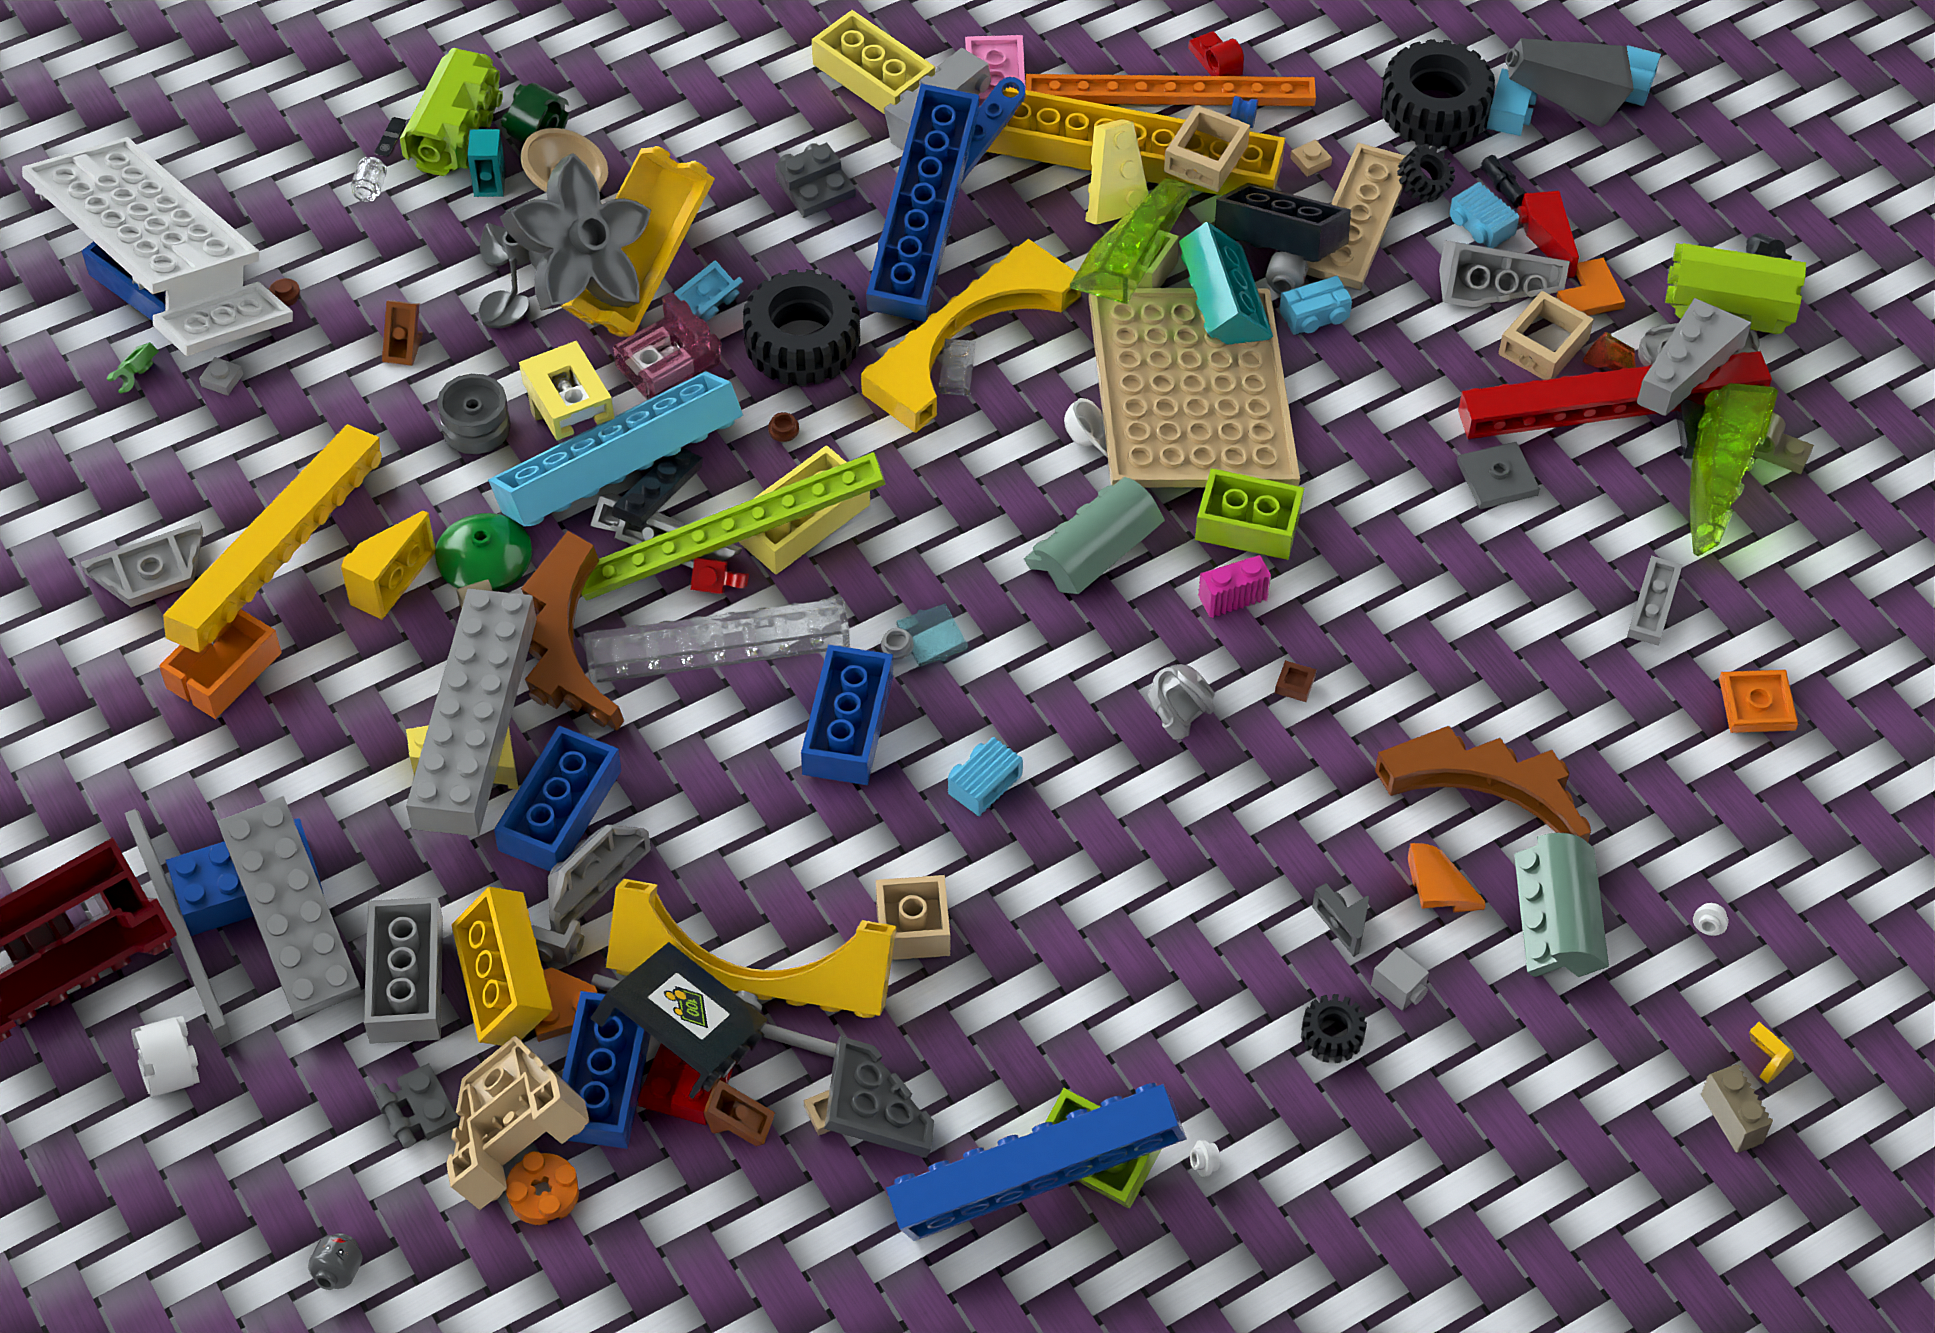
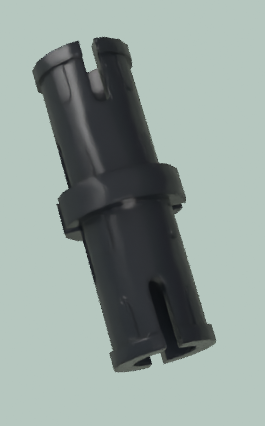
M1495 155L1486 157L1481 162L1482 166L1480 168L1493 181V187L1498 192H1502L1514 208L1522 206L1524 194L1527 192L1517 183L1516 176L1512 171L1504 168Z

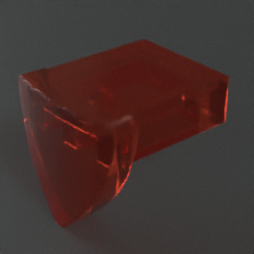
M1605 332L1590 347L1583 358V362L1596 368L1606 366L1613 371L1622 368H1636L1635 349L1613 337L1610 333Z

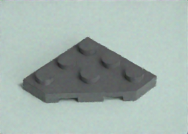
M840 1036L835 1048L824 1129L927 1158L932 1146L934 1120L926 1110L923 1112L919 1110L911 1100V1091L896 1073L891 1074L880 1061L882 1055L874 1045Z

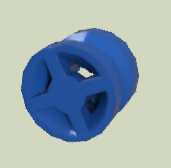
M1235 96L1230 118L1249 124L1250 128H1253L1258 100L1251 99L1250 101H1245L1241 97Z

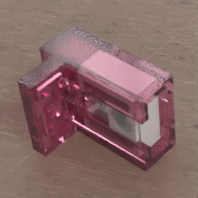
M673 292L662 297L664 318L613 346L616 367L647 400L721 364L720 350L722 345L719 338L714 333L710 334L706 322L697 315H694L685 300L681 301Z

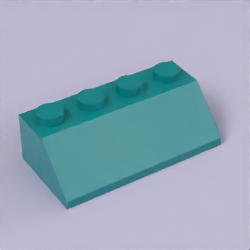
M1205 222L1179 241L1183 253L1181 259L1188 268L1190 274L1188 280L1196 292L1198 298L1196 304L1203 313L1205 319L1204 328L1209 336L1218 338L1227 345L1271 339L1273 334L1242 245L1209 222Z

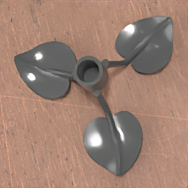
M487 222L480 241L482 259L487 264L493 266H501L509 261L512 290L510 293L499 290L485 296L479 305V316L483 326L504 328L522 320L530 307L527 296L516 295L518 292L516 265H524L530 261L529 250L518 244L505 227Z

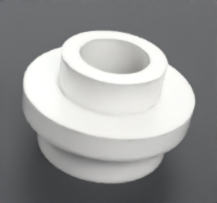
M1706 903L1695 911L1693 923L1700 932L1716 936L1724 933L1727 929L1728 917L1726 911L1720 905Z
M1206 1140L1197 1141L1190 1152L1191 1166L1194 1170H1197L1200 1176H1210L1212 1172L1218 1171L1220 1167L1218 1147L1215 1143H1208Z

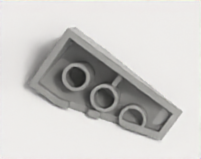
M1445 240L1439 268L1442 299L1444 303L1478 307L1495 302L1534 297L1541 291L1547 294L1556 293L1565 289L1570 261Z

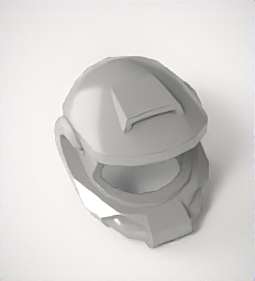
M1183 664L1172 665L1160 670L1155 675L1148 696L1155 711L1163 721V728L1174 740L1189 736L1191 722L1203 712L1211 714L1215 711L1212 701L1215 695L1214 691L1203 676L1191 666Z

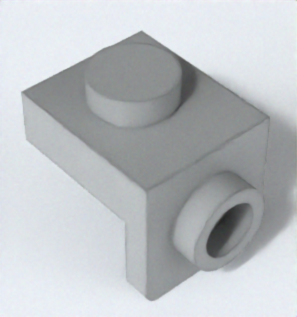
M572 919L565 935L532 925L540 960L545 962L552 960L569 966L573 955L580 953L584 944V935L581 934L579 921Z

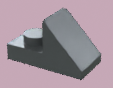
M1325 883L1315 889L1312 908L1354 957L1359 954L1369 896L1347 907L1341 894L1334 892Z

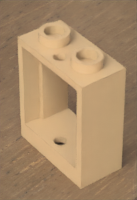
M1196 105L1165 151L1164 172L1218 192L1248 147L1250 125ZM1196 130L1230 142L1218 161L1185 149V146Z
M1541 291L1502 334L1498 354L1543 380L1554 379L1589 340L1594 319L1560 301L1558 298ZM1538 316L1571 333L1556 352L1523 335L1524 331Z

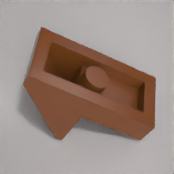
M396 300L386 301L382 362L411 366L414 364L423 336V332L418 331L420 303Z
M719 1079L712 1088L704 1115L712 1133L716 1134L729 1130L754 1146H760L765 1143L775 1112Z

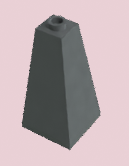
M1521 38L1515 47L1508 51L1505 60L1509 79L1600 127L1606 125L1634 90L1627 47Z

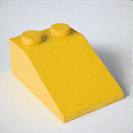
M421 511L359 543L352 553L345 556L342 561L341 570L351 606L383 620L435 554L436 548L429 513Z

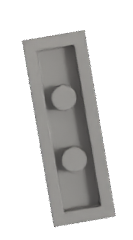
M1651 556L1627 637L1659 646L1683 564Z

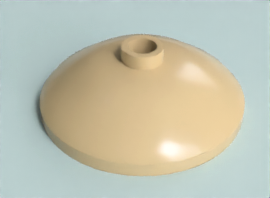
M560 128L539 130L526 139L521 150V164L525 173L537 187L546 193L552 170L562 158L571 153H574L587 165L595 177L599 191L605 185L608 177L607 161L600 149L586 137L570 130Z

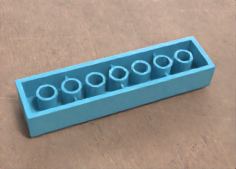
M705 371L615 416V419L599 424L488 479L504 515L523 526H534L542 522L544 516L552 512L564 511L571 507L572 502L580 498H589L599 492V488L607 484L622 482L627 478V474L635 470L647 469L654 464L655 460L663 456L669 457L681 451V447L690 442L697 443L703 441L708 437V433L716 429H726L735 423L734 420L744 415L732 383Z

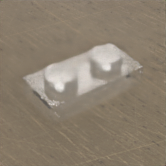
M945 339L939 394L970 396L976 341Z

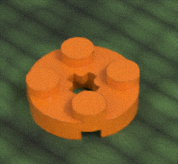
M536 1151L527 1153L523 1160L519 1161L511 1169L506 1180V1196L512 1211L519 1219L529 1224L545 1225L548 1224L549 1220H554L558 1217L562 1219L573 1210L578 1201L579 1187L576 1170L567 1160L555 1154ZM546 1182L549 1188L552 1189L550 1192L543 1191L541 1195H536L535 1186Z

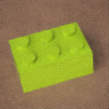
M1211 468L1197 516L1195 540L1289 560L1301 514L1304 487Z
M1063 1088L1045 1122H1053L1054 1125L1067 1120L1066 1116L1073 1111L1087 1109L1089 1112L1100 1108V1106ZM1162 1149L1079 1179L1077 1182L1130 1209Z

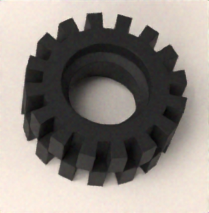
M1424 144L1422 147L1418 145L1399 163L1398 168L1400 169L1397 171V176H1402L1399 182L1400 184H1406L1404 188L1406 193L1409 190L1413 192L1412 198L1416 199L1420 196L1419 201L1421 202L1428 200V203L1433 202L1442 196L1453 185L1452 182L1455 180V175H1452L1455 169L1454 167H1449L1451 163L1450 158L1445 160L1443 158L1445 153L1443 151L1437 153V147L1435 146L1429 149V144ZM1421 168L1425 169L1430 174L1432 179L1428 178L1422 172Z
M1333 994L1332 1000H1328L1327 995H1323L1320 998V1003L1316 999L1313 1000L1310 1008L1307 1006L1302 1022L1301 1039L1305 1041L1304 1047L1307 1051L1313 1048L1312 1056L1316 1059L1320 1054L1324 1055L1323 1062L1329 1063L1330 1057H1334L1335 1063H1341L1342 1056L1348 1061L1352 1059L1353 1053L1357 1055L1361 1046H1363L1367 1028L1364 1011L1359 1012L1360 1005L1355 1002L1350 1006L1351 998L1346 996L1343 1002L1338 1001L1339 994ZM1327 1020H1336L1346 1026L1347 1033L1342 1037H1331L1321 1031L1320 1025Z

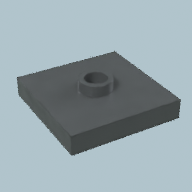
M1517 442L1458 455L1457 464L1479 509L1539 495L1540 488Z

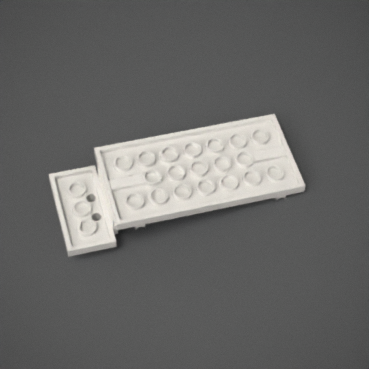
M125 137L22 166V177L35 188V196L40 195L41 201L49 200L133 276V284L137 283L139 290L146 288L152 294L166 290L165 311L153 315V326L186 356L293 321V311L259 281L243 286V266L258 262L259 250L130 138Z

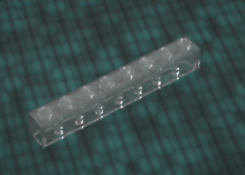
M843 598L824 599L818 602L803 604L793 603L788 606L764 607L752 611L727 612L722 615L697 616L685 620L662 621L656 624L631 625L626 628L583 633L589 677L592 684L826 652L828 644L850 648L849 626Z

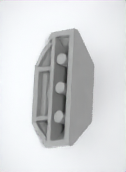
M606 825L595 831L587 840L580 841L573 853L564 862H559L552 868L548 876L551 931L564 934L572 919L577 921L651 850L649 832L646 829Z

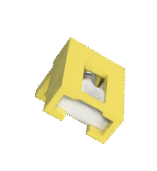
M577 340L519 362L522 382L528 392L531 413L536 421L542 418L545 420L556 440L573 435L574 430L571 425L593 417L597 425L615 419L612 398Z

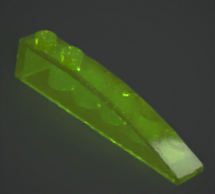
M1166 177L1093 245L1071 281L1070 288L1128 304L1194 191V185Z
M1729 383L1719 390H1713L1705 400L1704 414L1698 424L1699 432L1695 443L1690 481V526L1693 554L1696 556L1704 554L1718 546L1734 512L1730 505L1741 496L1745 487L1741 483V479L1746 470H1752L1756 459L1752 457L1756 445L1758 447L1762 446L1766 439L1778 390L1774 387Z

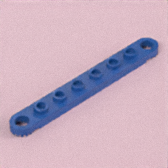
M1006 77L999 81L979 107V115L962 182L1013 117L1021 103L1024 102L1026 95L1025 85L1020 79ZM1009 87L1017 88V91H1019L1015 97L1010 98L1003 95L1006 88L1009 89Z

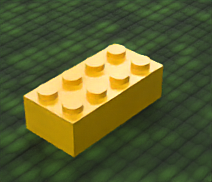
M489 886L451 926L478 1042L503 1046L514 1036L522 1040L552 1011V1006L524 893Z

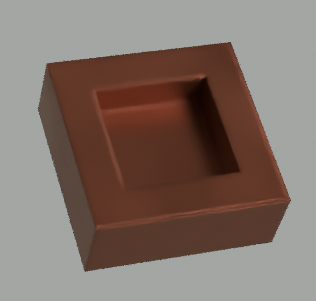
M1285 660L1275 687V693L1307 702L1317 669Z

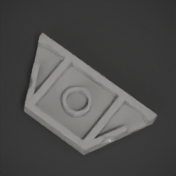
M199 521L83 561L81 565L87 576L128 606L133 607L188 588L194 583L204 533Z

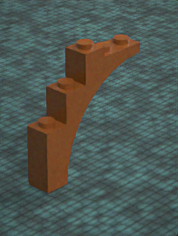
M567 531L521 588L524 595L533 596L537 620L528 651L540 660L525 678V682L530 690L529 696L538 704L545 706L547 703L553 708L558 709L564 702L574 711L578 712L581 709L588 713L590 719L601 727L608 725L617 731L625 721L619 706L600 693L586 677L578 663L574 648V620L577 604L585 583L597 566L599 558L594 545Z
M1446 726L1378 752L1375 772L1390 796L1414 789L1433 787L1472 789L1493 794L1521 806L1540 818L1556 833L1573 834L1581 837L1587 843L1591 834L1590 824L1584 816H1580L1574 806L1571 794L1565 790L1569 778L1568 768L1563 760L1558 759L1553 750L1517 763L1514 751L1511 748H1507L1501 737L1466 750L1462 738L1456 736L1450 726Z

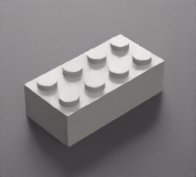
M438 897L368 901L364 1025L370 1044L441 1040L443 916Z

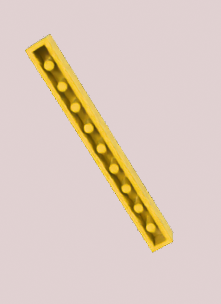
M347 424L163 614L165 638L198 653L208 643H212L221 629L228 622L230 623L235 619L237 612L247 602L249 603L253 600L256 592L265 583L271 581L274 573L291 559L293 553L301 544H305L317 527L327 521L328 516L333 510L344 503L349 493L355 487L361 485L363 479L372 469L378 467L382 458L379 437Z

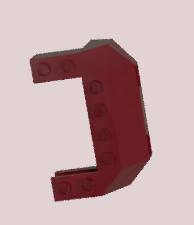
M113 837L0 899V947L3 946L12 962L0 969V1042L12 1036L10 1029L17 1026L14 1022L15 1020L20 1025L37 1015L35 1009L48 1002L49 1006L52 1007L67 999L69 995L66 991L80 985L81 989H84L101 979L98 973L111 967L114 972L132 962L129 956L136 952H148V954L156 955L173 945L170 939L177 936L175 929L158 899L147 898ZM93 896L102 913L74 928L65 911Z

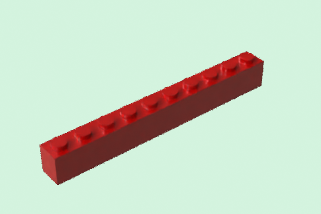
M1761 351L1741 352L1731 355L1721 368L1717 367L1710 373L1709 378L1704 383L1694 387L1686 399L1705 407L1766 399L1772 378ZM1652 365L1622 368L1600 373L1592 372L1590 374L1570 377L1563 376L1548 380H1533L1518 384H1503L1481 389L1473 388L1462 391L1458 412L1467 439L1657 414V412L1637 404L1642 381Z

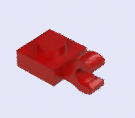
M698 557L694 559L690 590L723 594L725 585L736 588L748 587L749 574L727 571L728 561Z

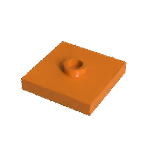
M1786 670L1721 672L1719 681L1730 733L1796 731L1798 720Z

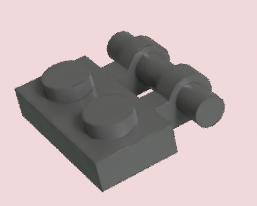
M429 1063L396 1078L401 1089L396 1093L391 1092L386 1083L379 1084L374 1088L378 1098L376 1104L381 1113L387 1115L391 1123L389 1129L393 1137L399 1139L404 1148H409L416 1143L413 1133L419 1130L423 1131L428 1141L459 1126V1118ZM409 1105L414 1115L409 1118L404 1117L400 1108Z

